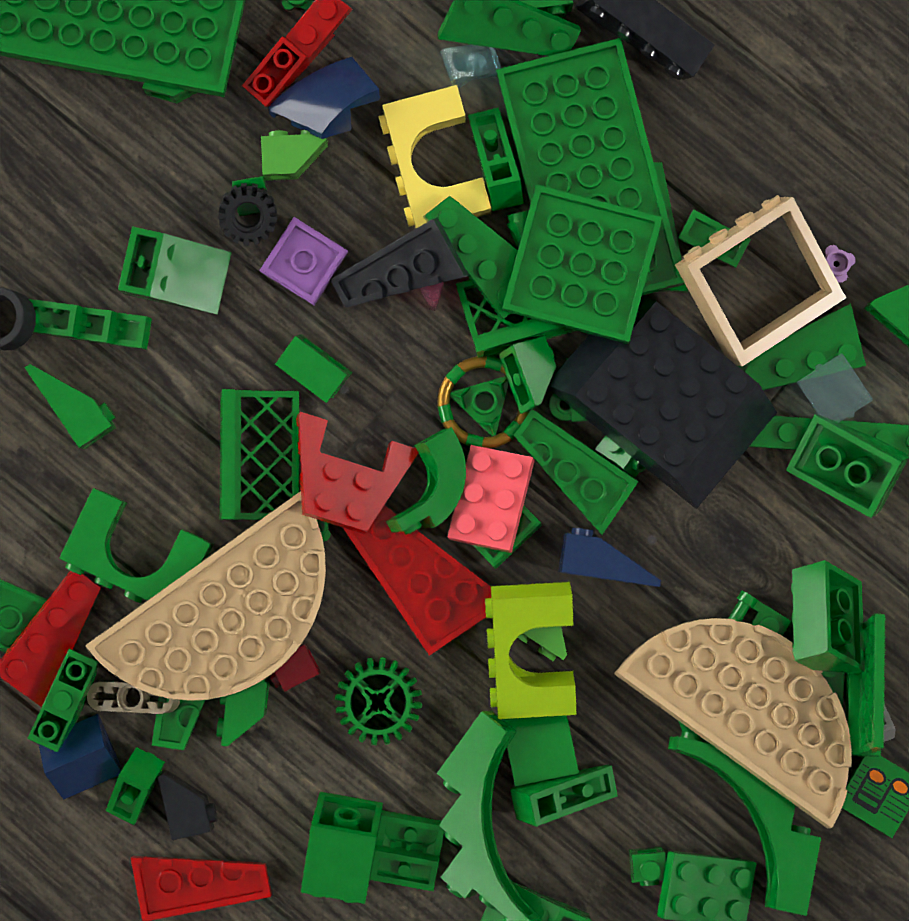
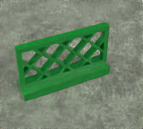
M471 279L456 284L478 358L497 355L514 344L545 336L547 340L577 331L535 319L529 320L528 317H525L520 323L513 324L485 310L484 307L488 302L485 297L480 306L467 300L464 290L476 287ZM470 308L476 311L474 317H472ZM481 314L497 321L492 331L478 335L475 324ZM501 324L507 326V327H503V328L498 329Z
M221 390L220 520H261L270 514L260 513L265 507L271 512L275 510L269 503L281 491L289 498L299 493V432L296 424V418L299 414V391ZM241 398H255L264 408L250 420L241 411ZM261 398L273 399L268 404H266ZM278 398H292V412L282 420L270 406ZM266 410L279 423L267 436L253 423ZM241 417L247 422V424L242 429ZM291 417L292 429L286 424ZM249 426L263 439L251 452L241 443V434ZM281 427L292 436L291 445L283 453L270 440ZM265 443L279 455L267 468L253 456ZM241 450L247 455L242 461ZM290 450L291 461L285 456ZM249 458L263 471L251 484L241 476V466ZM281 459L291 467V477L283 484L269 472ZM265 475L279 487L267 500L253 488ZM242 482L247 488L240 494ZM290 482L291 493L285 488ZM250 490L263 504L254 513H240V499Z
M874 614L863 623L865 672L847 673L846 720L849 728L852 756L879 757L881 756V749L884 748L885 614Z

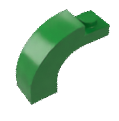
M452 427L442 429L415 444L427 470V486L423 496L417 503L386 521L392 533L404 532L406 535L419 529L422 525L424 528L436 527L448 518L457 506L464 490L466 462L462 446Z

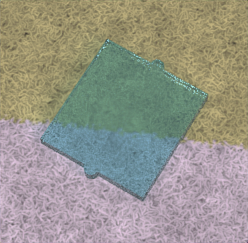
M842 353L824 365H816L815 371L797 382L816 413L838 423L847 417H854V412L873 401Z

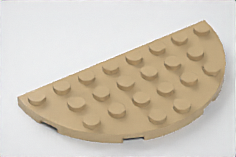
M301 491L85 645L87 649L108 671L139 690L170 699L207 700L224 697L243 691L273 674L297 651L308 635L320 608L324 592L326 564L323 539L317 520L302 515Z
M713 618L696 620L672 627L650 638L628 656L614 673L826 828L833 827L847 795V790L845 789L848 781L849 767L852 764L849 728L836 692L833 693L828 682L821 674L822 671L812 670L794 661L793 642L763 626H755L735 621V619Z

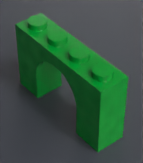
M93 488L59 559L67 562L66 569L79 575L84 574L85 571L96 576L94 582L109 589L116 585L125 590L123 594L125 597L141 603L143 599L150 600L208 558L214 543L189 531L181 530L167 560L158 571L146 577H135L125 573L115 563L111 554L110 543L112 534L127 502L100 489Z

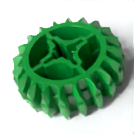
M385 657L380 658L379 667H374L373 658H368V669L364 670L360 662H357L355 668L359 674L355 676L349 670L345 672V676L351 681L350 684L344 681L338 683V687L346 690V693L336 694L335 700L344 701L345 705L336 707L335 711L336 713H347V716L340 720L341 725H346L350 721L353 723V726L348 731L349 735H353L357 729L362 731L359 736L360 742H364L367 734L372 735V745H377L378 736L383 735L385 745L390 744V733H393L397 740H401L402 733L399 728L403 727L407 732H411L412 726L407 722V719L409 718L413 721H418L419 715L411 712L412 708H422V702L413 701L412 698L420 696L422 694L421 689L412 691L410 689V686L417 682V678L412 677L406 681L404 677L408 674L409 668H403L399 674L395 671L399 663L396 660L392 662L390 668H386ZM376 674L392 678L389 683L379 689L370 686L362 680L365 677ZM399 685L402 687L406 698V706L402 715L396 710L390 700L392 693ZM355 687L361 691L367 702L366 708L358 717L352 706V694ZM387 689H390L384 700L387 707L381 709L379 706L378 709L374 708L368 714L367 712L373 703L371 694L377 693L378 696L379 693L384 694ZM375 714H383L395 722L386 727H372L365 724Z

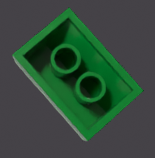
M826 560L792 569V623L794 630L792 651L794 661L816 671L865 672L862 581Z

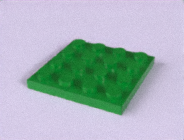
M536 184L502 311L629 344L663 217Z

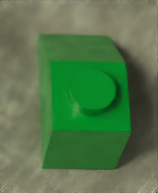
M545 336L514 344L499 353L520 414L526 413L542 403L556 368L553 351L548 345Z
M136 747L118 776L106 811L135 825L158 781V776L161 774L165 761L157 758L150 752H145Z

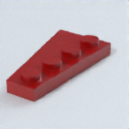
M70 571L0 659V678L42 707L68 649L73 650L100 591V587L84 574L79 575Z
M149 856L131 857L142 921L167 918L272 896L266 863Z

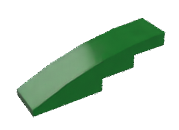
M29 299L36 312V326L33 333L147 350L152 322L150 317L117 313L111 310L86 308L73 304Z

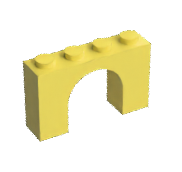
M457 85L382 105L384 115L378 117L383 135L390 134L392 145L388 146L387 150L391 165L398 164L401 176L395 177L400 196L406 195L409 207L404 208L408 226L415 225L416 229L427 223L423 216L448 196L454 198L476 217L491 214V206L483 177L448 187H438L422 180L412 166V152L417 142L423 136L432 131L465 123V112Z

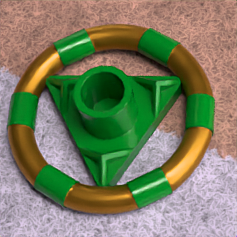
M476 356L458 363L445 376L438 393V412L444 427H452L460 443L469 447L475 445L491 449L515 438L514 434L530 411L520 414L518 409L515 420L502 433L496 435L509 384L507 376L451 392L453 386L466 372L476 368L484 367L506 375L500 358L492 356L478 358ZM451 397L491 437H482L462 430L454 421L449 398Z

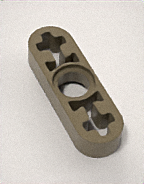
M96 682L91 685L87 694L88 704L96 711L164 714L176 710L180 703L179 699L170 698L169 702L164 704L161 701H150V695L153 694L137 689L140 693V702L137 706L133 707L127 702V693L135 687L127 682ZM99 692L117 693V699L103 700L99 699L98 695Z

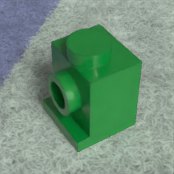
M662 847L629 849L631 882H640L641 886L660 884L659 881L663 880L666 865L665 852Z

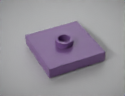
M293 217L259 271L315 306L329 284L330 279L333 278L349 252Z

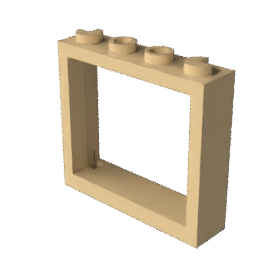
M777 195L771 200H765L761 204L762 209L754 214L749 212L735 220L736 226L728 231L722 229L709 237L710 242L702 248L696 246L689 249L688 253L683 256L684 259L675 264L723 354L737 366H744L846 298L793 197H779ZM782 216L821 290L745 340L739 342L700 268Z

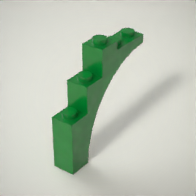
M482 711L437 772L444 779L443 785L455 794H461L439 826L446 831L445 836L455 845L463 846L441 878L448 883V890L457 897H464L466 899L479 893L480 901L491 909L496 908L505 916L503 918L504 921H538L540 916L523 900L506 873L498 854L492 827V796L495 776L504 751L517 730L505 720L498 719V715L494 711Z
M682 732L681 737H670L668 750L691 757L713 770L732 787L747 807L758 829L765 854L767 873L765 907L807 916L821 837L810 835V828L792 825L795 805L710 743L701 742V737L698 734Z

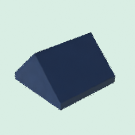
M99 714L76 723L58 752L39 744L44 774L63 800L112 779L122 771L120 762Z

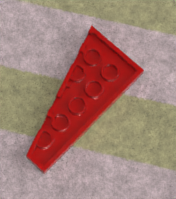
M384 505L366 533L363 534L347 528L343 529L430 656L486 618L485 599L491 598V586L418 530L406 535L404 532L392 533L386 521L397 514Z

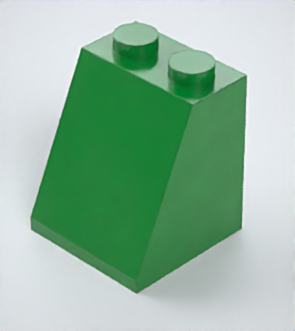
M326 792L319 793L310 829L300 893L310 894L314 897L339 899L347 903L365 904L382 814V802Z

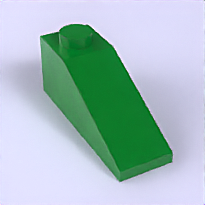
M499 107L469 114L468 119L492 211L524 204L519 173Z
M31 364L25 367L79 448H88L116 428L112 422L116 416L106 402L100 404L99 401Z
M608 764L578 770L579 774L511 788L516 820L537 827L617 797L612 765Z

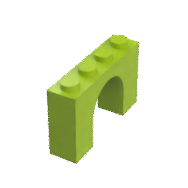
M570 582L491 586V598L485 599L486 618L493 619V628L487 629L488 648H494V658H488L489 678L496 679V688H490L491 707H497L498 719L576 715V688L573 671L529 672L517 666L509 656L511 645L515 639L527 630L539 627L573 626V603Z

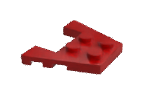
M299 412L296 424L299 432L298 454L300 455L302 515L363 534L366 533L418 455L417 449L391 441L388 444L382 471L368 468L321 453L320 448L328 420Z

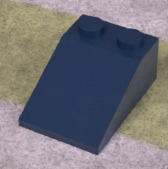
M572 528L571 533L563 535L558 572L660 587V579L601 538L593 537V530Z

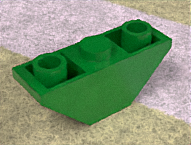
M70 648L68 649L27 739L55 752L60 750L87 701V694L94 683L99 661Z
M267 678L243 691L220 697V705H225L224 718H219L217 724V737H222L221 746H229L267 714L270 686Z

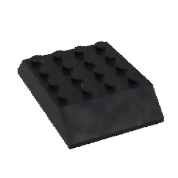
M641 297L629 344L589 334L555 373L548 385V389L695 509L701 505L777 413L758 382L661 304L645 297Z

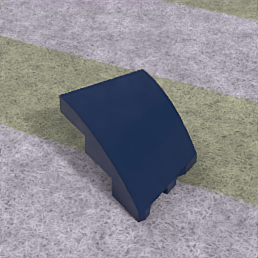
M349 57L321 68L297 82L268 107L269 114L274 118L278 115L291 120L292 126L307 130L310 134L324 139L352 130L350 109L380 100L379 88L354 58Z

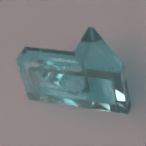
M465 45L445 48L440 51L450 81L453 86L457 85L458 89L471 80L496 76V69L501 68L495 49L492 47Z

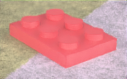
M471 445L466 462L464 490L454 509L447 536L448 539L512 553L535 461L534 458Z

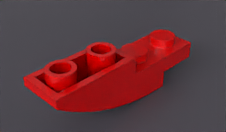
M315 0L287 36L280 38L242 86L265 107H268L335 36L333 34L353 9L343 0Z

